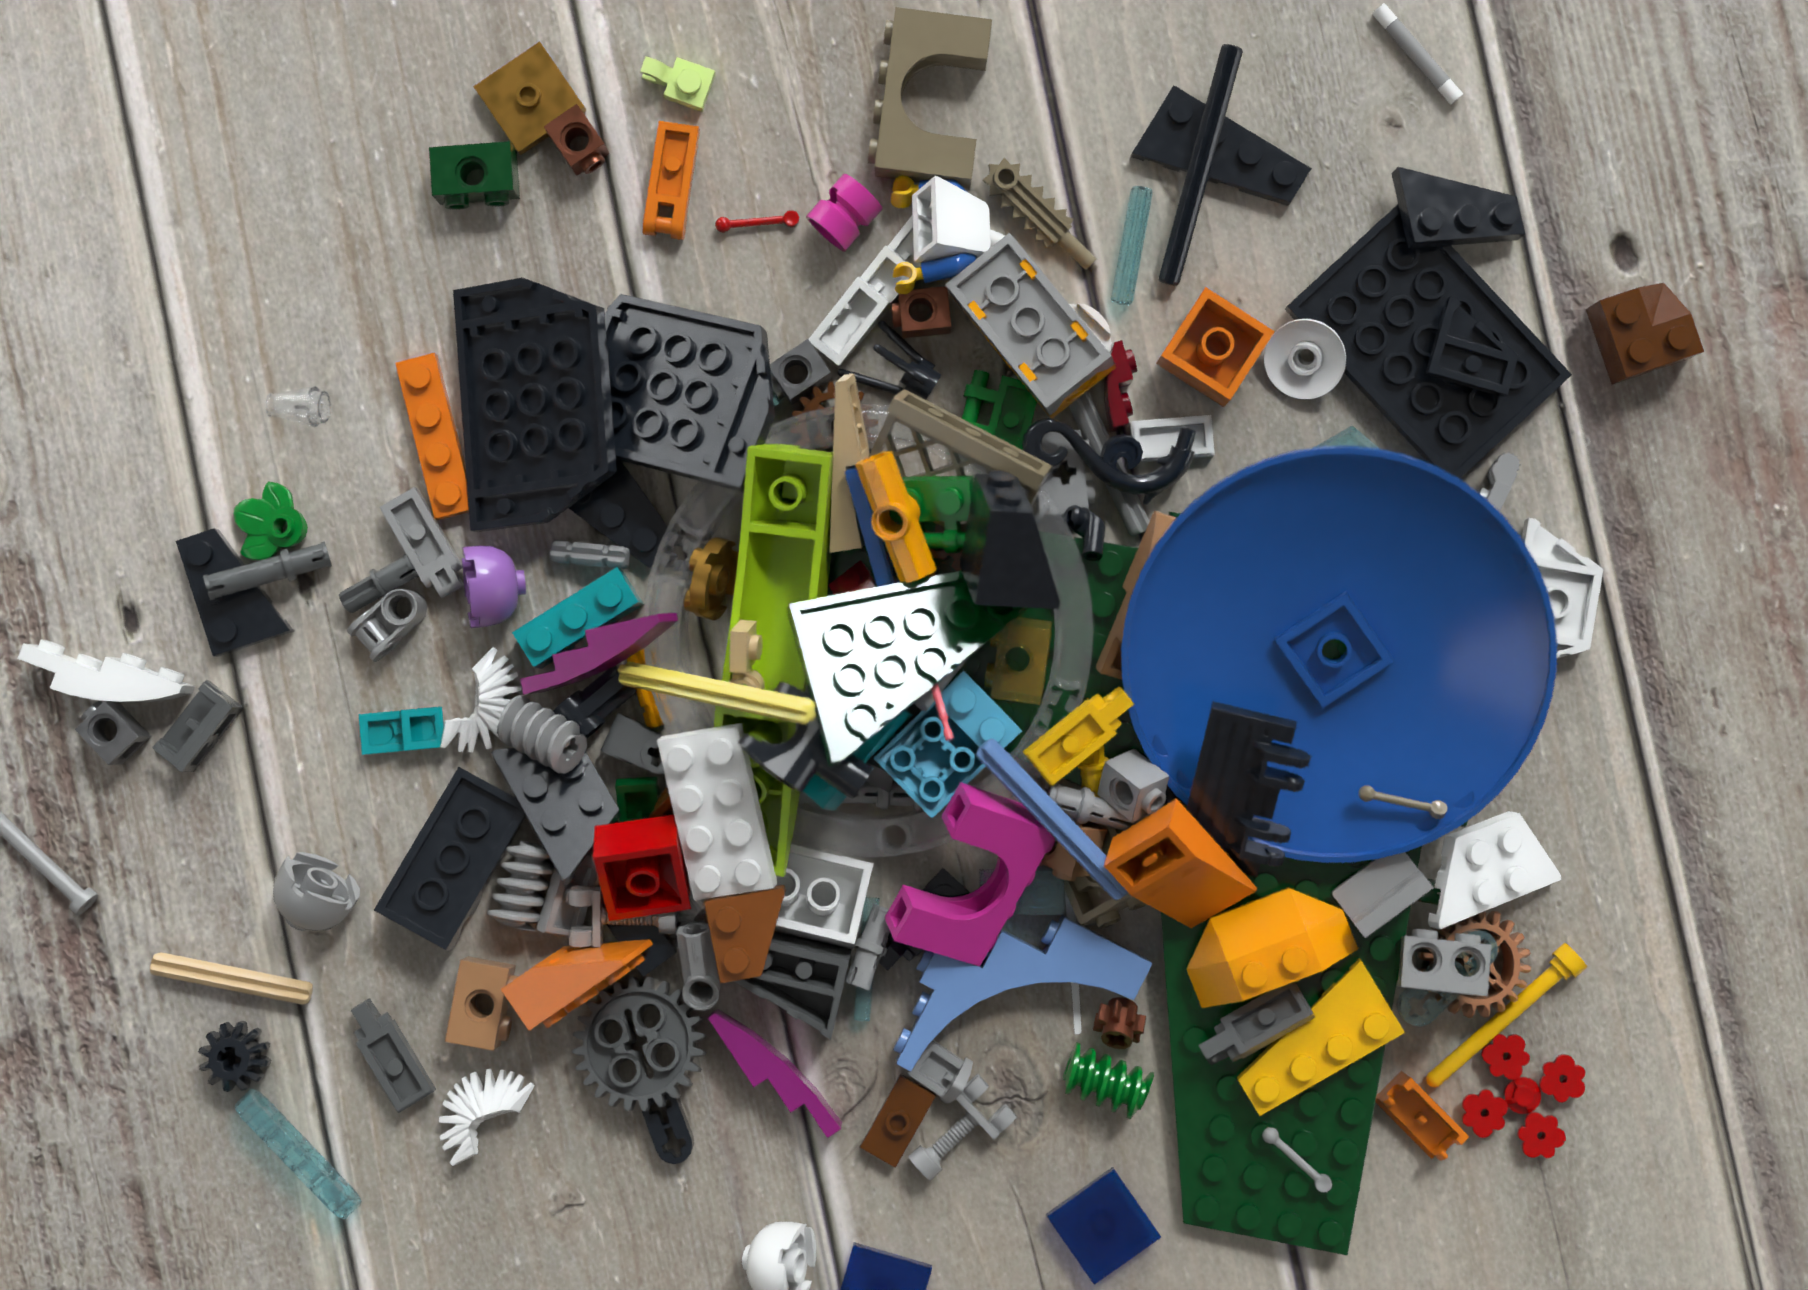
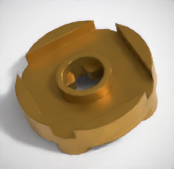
M714 537L705 545L704 549H694L689 561V569L693 572L691 585L684 598V609L686 611L713 621L719 619L724 614L728 606L721 605L724 600L725 594L734 595L739 552L732 550V547L737 545L734 541Z

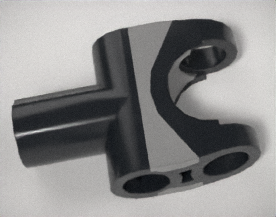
M779 682L773 691L811 700L810 694L784 682ZM816 717L814 721H809L805 725L796 723L794 735L788 741L781 744H770L763 740L759 742L746 733L738 741V745L767 773L800 794L805 790L813 776L816 775L853 800L874 769L854 754L849 755L840 764L829 767Z

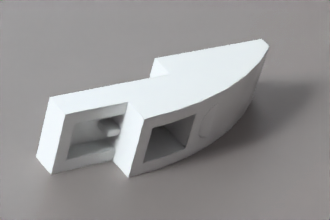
M41 639L39 645L23 643L17 658L54 672L55 676L50 689L92 700L154 702L192 694L195 688L193 685L182 682L184 674L165 667H160L159 672L145 668L146 660L127 653H122L121 658L105 657L104 662L84 654H78L77 659L63 654L65 647Z

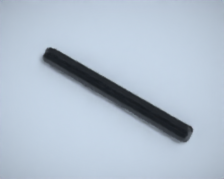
M1223 44L1220 50L1159 274V281L1164 284L1177 286L1181 280L1243 53L1242 49L1235 45Z

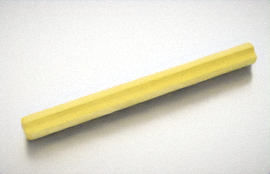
M630 661L625 665L621 664L617 670L620 674L618 681L622 685L803 725L809 721H814L816 717L814 711L816 704L806 698Z

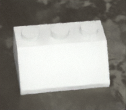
M791 844L786 875L784 877L776 875V886L785 884L786 892L775 931L853 949L874 863Z

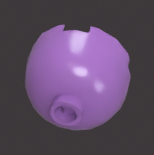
M493 546L462 547L464 556L462 558L464 591L471 612H468L470 627H488L502 623L510 618L516 610L518 595L526 594L524 571H516L512 558L503 550Z

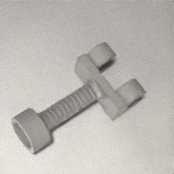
M577 885L571 886V890H569V905L578 907L593 906V927L585 925L572 926L571 930H569V946L601 947L604 941V925L649 924V926L653 924V926L658 928L659 934H676L678 911L609 921L607 910L604 908V899L600 886Z
M976 1074L967 1082L962 1093L956 1098L967 1110L966 1116L957 1121L950 1128L951 1130L944 1134L945 1136H941L932 1145L933 1147L924 1148L920 1145L908 1156L929 1181L943 1170L940 1166L941 1157L950 1152L960 1142L959 1140L968 1135L975 1126L980 1125L994 1140L1017 1118L1016 1114L1004 1104L987 1120L973 1105L972 1102L978 1099L989 1087L979 1074Z

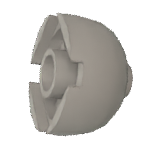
M296 853L295 857L291 860L289 856L285 858L276 875L273 887V900L280 914L294 929L301 931L328 930L341 923L358 901L360 888L355 879L349 874L346 880L332 872L339 865L316 854Z

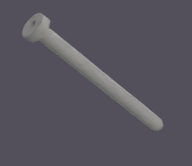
M0 812V835L72 902L69 909L78 916L89 909L99 895L92 888L83 890Z

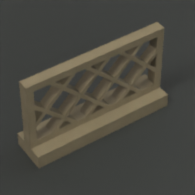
M903 389L893 397L886 412L888 413L886 420L869 455L870 457L881 453L886 444L888 451L893 453L901 477H906L899 455L918 450L926 472L913 476H936L954 469L957 476H966L963 467L973 463L983 466L987 474L994 470L1005 471L1013 476H1017L1021 486L1029 491L1026 497L1031 507L1053 467L906 389ZM895 422L910 428L915 444L896 449L891 436ZM921 435L929 438V440L923 441ZM940 444L948 448L953 463L933 469L926 447ZM958 454H960L961 456H963V457H965V458H967V459L960 460ZM933 521L944 527V521ZM967 521L961 522L962 532H966Z

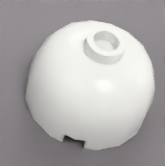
M775 1222L765 1226L754 1237L751 1245L746 1246L742 1257V1266L744 1270H747V1278L752 1290L810 1289L812 1281L804 1279L807 1264L810 1267H815L816 1240L811 1227H806L807 1224L796 1222Z

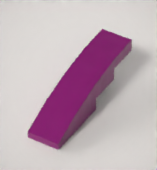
M677 613L655 614L585 630L588 647L553 654L555 671L520 679L523 695L547 692L578 683L618 665L647 647L678 621Z
M717 1009L708 1017L709 1021L753 1087L768 1078L790 1113L805 1104L827 1138L841 1129L842 1121L818 1089L785 1055L755 1031L723 1011Z

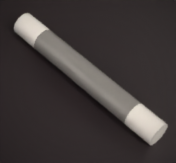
M1385 3L1373 12L1372 15L1450 105L1463 95L1462 91Z

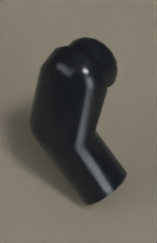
M1078 505L1070 506L1064 513V522L1067 526L1071 527L1072 531L1084 539L1082 557L1089 561L1101 560L1106 529L1104 521L1088 508H1081Z

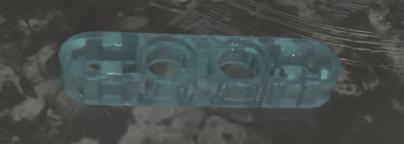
M250 1089L235 1103L234 1106L239 1116L333 1214L339 1218L346 1219L361 1205V1198L354 1188L262 1093L255 1089Z

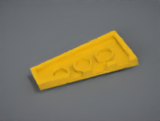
M1360 958L1311 1007L1316 1018L1272 1042L1237 1076L1239 1083L1259 1116L1405 1033Z

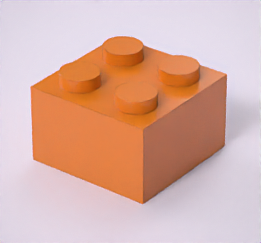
M1205 287L1156 364L1224 407L1232 399L1275 331Z

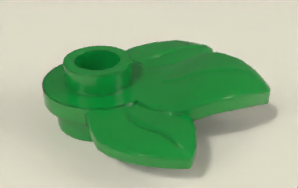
M268 481L264 487L262 499H244L233 509L235 523L243 532L248 534L240 551L241 555L248 559L263 560L274 557L281 547H294L306 537L308 530L307 522L303 515L294 509L293 496L290 490L279 483ZM287 521L288 527L287 530L283 533V525Z

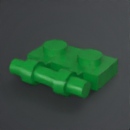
M974 370L971 384H966L963 397L967 399L961 419L1023 450V436L1028 427L1031 426L1037 401L1018 379L1002 375L999 389L996 391L986 388L989 373ZM982 403L994 405L989 426L977 423Z
M974 476L902 477L908 495L913 497L920 507L919 524L928 548L944 549L946 553H960L961 549H963L965 532L961 531V521L968 520ZM890 510L891 519L894 522H903L899 513ZM924 521H944L945 530L944 532H925Z

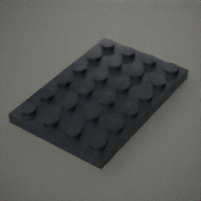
M1398 204L1285 308L1294 320L1312 319L1331 327L1338 334L1345 348L1346 367L1344 373L1428 463L1459 479L1572 376L1567 368L1452 246L1408 249ZM1449 297L1462 303L1460 305L1461 308L1477 322L1481 321L1492 331L1496 340L1504 342L1519 355L1507 396L1500 397L1425 375L1445 302Z

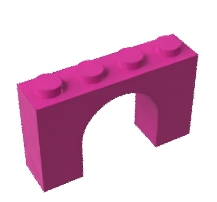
M960 782L941 818L952 839L998 855L993 874L980 888L959 897H943L903 884L884 918L894 941L980 967L987 953L991 952L995 945L997 936L1006 920L1013 916L1016 903L1023 891L1034 880L1036 869L1044 855L1052 849L1055 838L1020 802Z

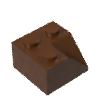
M1665 283L1638 287L1599 300L1585 309L1612 385L1686 361L1704 352L1690 311Z

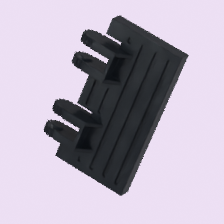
M1213 701L1187 810L1244 874L1257 877L1261 864L1279 867L1284 862L1285 853L1274 846L1271 847L1266 844L1250 841L1248 836L1285 844V842L1290 840L1291 830L1280 823L1276 824L1272 821L1253 817V815L1273 819L1280 790L1299 792L1302 791L1305 783L1302 776L1294 772L1290 773L1286 770L1269 767L1267 762L1305 769L1310 764L1311 755L1304 750L1272 742L1275 740L1292 744L1297 721Z

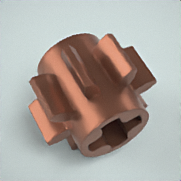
M1123 997L1112 998L1108 1001L1107 1005L1100 1004L1099 1012L1095 1016L1093 1031L1102 1032L1101 1040L1108 1047L1126 1049L1132 1045V1042H1140V1036L1144 1034L1146 1016L1137 1014L1138 1006L1132 1000Z

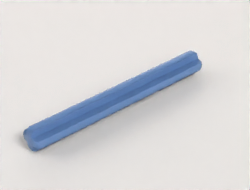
M990 738L984 742L976 752L977 758L1113 899L1119 900L1128 892L1104 867L1107 856L995 739Z

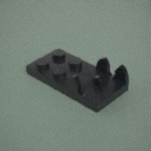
M458 767L374 908V911L444 950L450 951L458 942L466 919L476 911L481 901V893L504 856L506 848L509 847L526 818L516 798Z

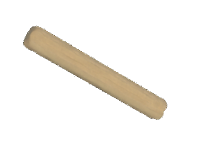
M162 952L154 954L150 965V973L152 975L301 1005L309 1003L313 992V984L311 982Z

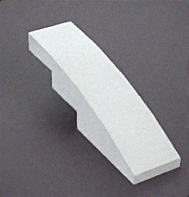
M913 215L888 246H884L862 276L855 279L809 338L812 345L838 366L848 358L889 311L891 304L899 299L898 293L895 291V285L897 282L909 280V278L906 276L892 277L896 265L901 262H908L915 268L921 267L920 263L914 262Z

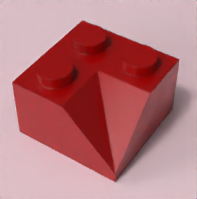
M674 815L595 826L593 860L609 921L692 909L688 872Z

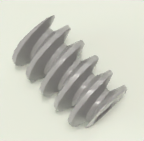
M524 695L514 697L501 714L497 727V734L500 740L505 745L515 748L518 752L525 753L531 759L538 760L542 765L551 767L557 773L565 774L578 765L585 754L587 739L583 734H580V728L576 722L567 721L563 715L555 714L551 709L543 708L537 702H530Z
M520 841L519 846H509L506 848V851L516 858L515 862H502L501 867L511 873V876L509 878H497L496 881L506 889V892L492 895V899L502 905L501 909L488 910L487 914L504 925L526 931H536L527 922L539 921L540 913L534 910L532 906H543L545 898L536 891L548 890L550 883L541 875L552 874L554 866L545 860L550 858L542 845Z

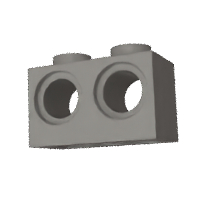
M1412 929V936L1401 937L1398 988L1481 997L1488 996L1491 945L1480 944L1481 936L1455 933L1454 941L1437 939L1438 931ZM1417 948L1428 949L1434 957L1433 967L1427 972L1418 971L1412 964V954ZM1461 952L1471 954L1477 963L1475 972L1469 977L1462 976L1455 968V959Z

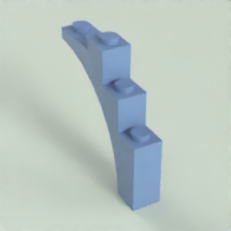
M1061 915L1058 923L1051 920L1041 939V942L1046 944L1044 950L1001 929L991 952L987 953L980 967L925 950L916 969L922 972L919 982L932 990L929 994L922 991L912 1010V1014L918 1016L910 1031L905 1028L902 1029L893 1047V1050L898 1052L896 1064L911 1071L927 1045L951 1020L977 1002L1005 990L1036 983H1077L1104 988L1134 1001L1152 963L1148 959L1085 926H1080L1079 923Z

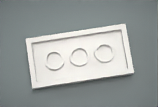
M741 723L661 736L657 740L694 900L772 889L777 884L749 755L738 745V741L744 734Z

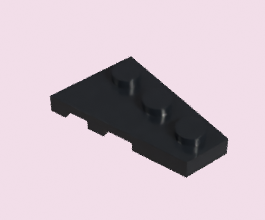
M213 528L176 541L213 656L219 657L294 631L287 620L283 619L274 607L267 593L259 586L210 600L203 575H210L245 565L219 529Z

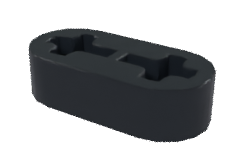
M666 1093V1100L669 1099L671 1101V1105L666 1110L669 1121L664 1122L659 1110L652 1111L650 1108L649 1111H642L659 1157L666 1163L678 1164L685 1161L691 1154L694 1147V1137L680 1098L674 1099ZM672 1127L675 1137L677 1139L684 1138L686 1141L681 1147V1154H676L674 1149L667 1150L664 1145L670 1139L667 1128Z

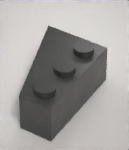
M774 932L762 976L734 982L762 999L765 997L785 1009L787 1014L796 1019L803 1020L818 1029L820 1034L831 1040L852 949Z

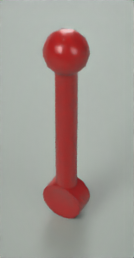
M789 210L783 216L737 220L720 217L716 220L715 227L722 233L729 231L730 228L785 224L787 227L793 228L799 223V215L796 211Z

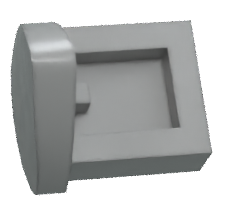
M932 1040L912 1070L907 1071V1074L940 1096L939 1099L947 1104L954 1101L964 1090L972 1071L973 1061L967 1057L962 1060Z

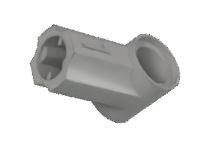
M692 921L678 927L676 932L684 979L682 996L689 1007L704 1011L716 1005L722 983H720L709 924L705 923V921ZM704 981L711 987H701L695 982Z

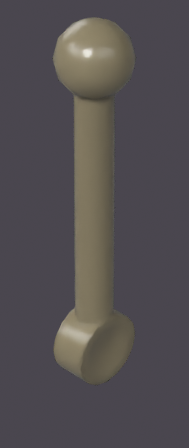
M1369 785L1361 787L1358 792L1359 798L1362 801L1370 802L1374 799L1428 811L1435 819L1443 818L1448 810L1447 805L1440 800L1433 801L1431 804L1376 792Z

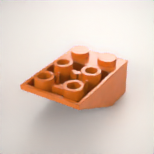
M1178 799L1173 800L1114 836L1104 863V867L1131 896L1190 928L1257 890L1252 881Z
M650 939L602 943L601 947L564 946L500 990L528 1031L543 1022L546 1028H549L569 1012L587 1002L601 990L613 984L645 961L641 953L652 946L653 943Z

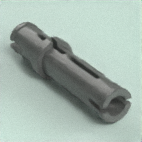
M324 541L321 544L292 552L284 549L280 551L278 556L210 575L206 574L203 575L210 600H215L218 597L288 578L289 582L297 580L296 575L324 567H332Z

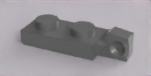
M1292 982L1268 991L1221 1018V1023L1214 1027L1217 1035L1203 1042L1199 1047L1210 1065L1227 1057H1230L1234 1062L1241 1058L1244 1059L1316 1017L1296 982Z
M370 998L351 1009L352 1014L361 1027L354 1032L358 1039L356 1044L398 1113L436 1090L395 1019L392 1020L388 1012L381 1015Z

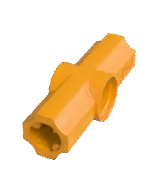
M884 451L856 463L855 467L873 511L871 519L872 529L878 537L884 540L899 581L909 583L935 572L936 566L919 524L920 507L917 501L908 495L892 451ZM889 510H894L900 514L903 525L897 524L891 519Z

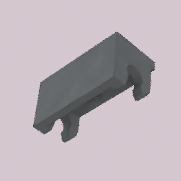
M209 680L201 684L198 688L199 692L164 737L160 738L153 746L157 753L173 764L180 772H194L244 708Z

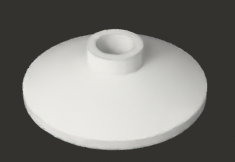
M1298 319L1284 324L1274 332L1265 349L1264 365L1269 379L1282 393L1297 399H1314L1327 394L1339 383L1346 367V352L1342 340L1331 327L1317 320ZM1305 349L1312 351L1314 360L1311 362L1304 361L1300 356V352Z

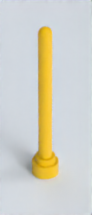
M1563 943L1552 953L1554 958L1549 961L1551 966L1517 995L1518 1001H1510L1505 1005V1011L1497 1012L1432 1069L1426 1076L1427 1084L1431 1087H1439L1562 978L1567 980L1571 976L1576 978L1588 968L1581 957L1569 945Z

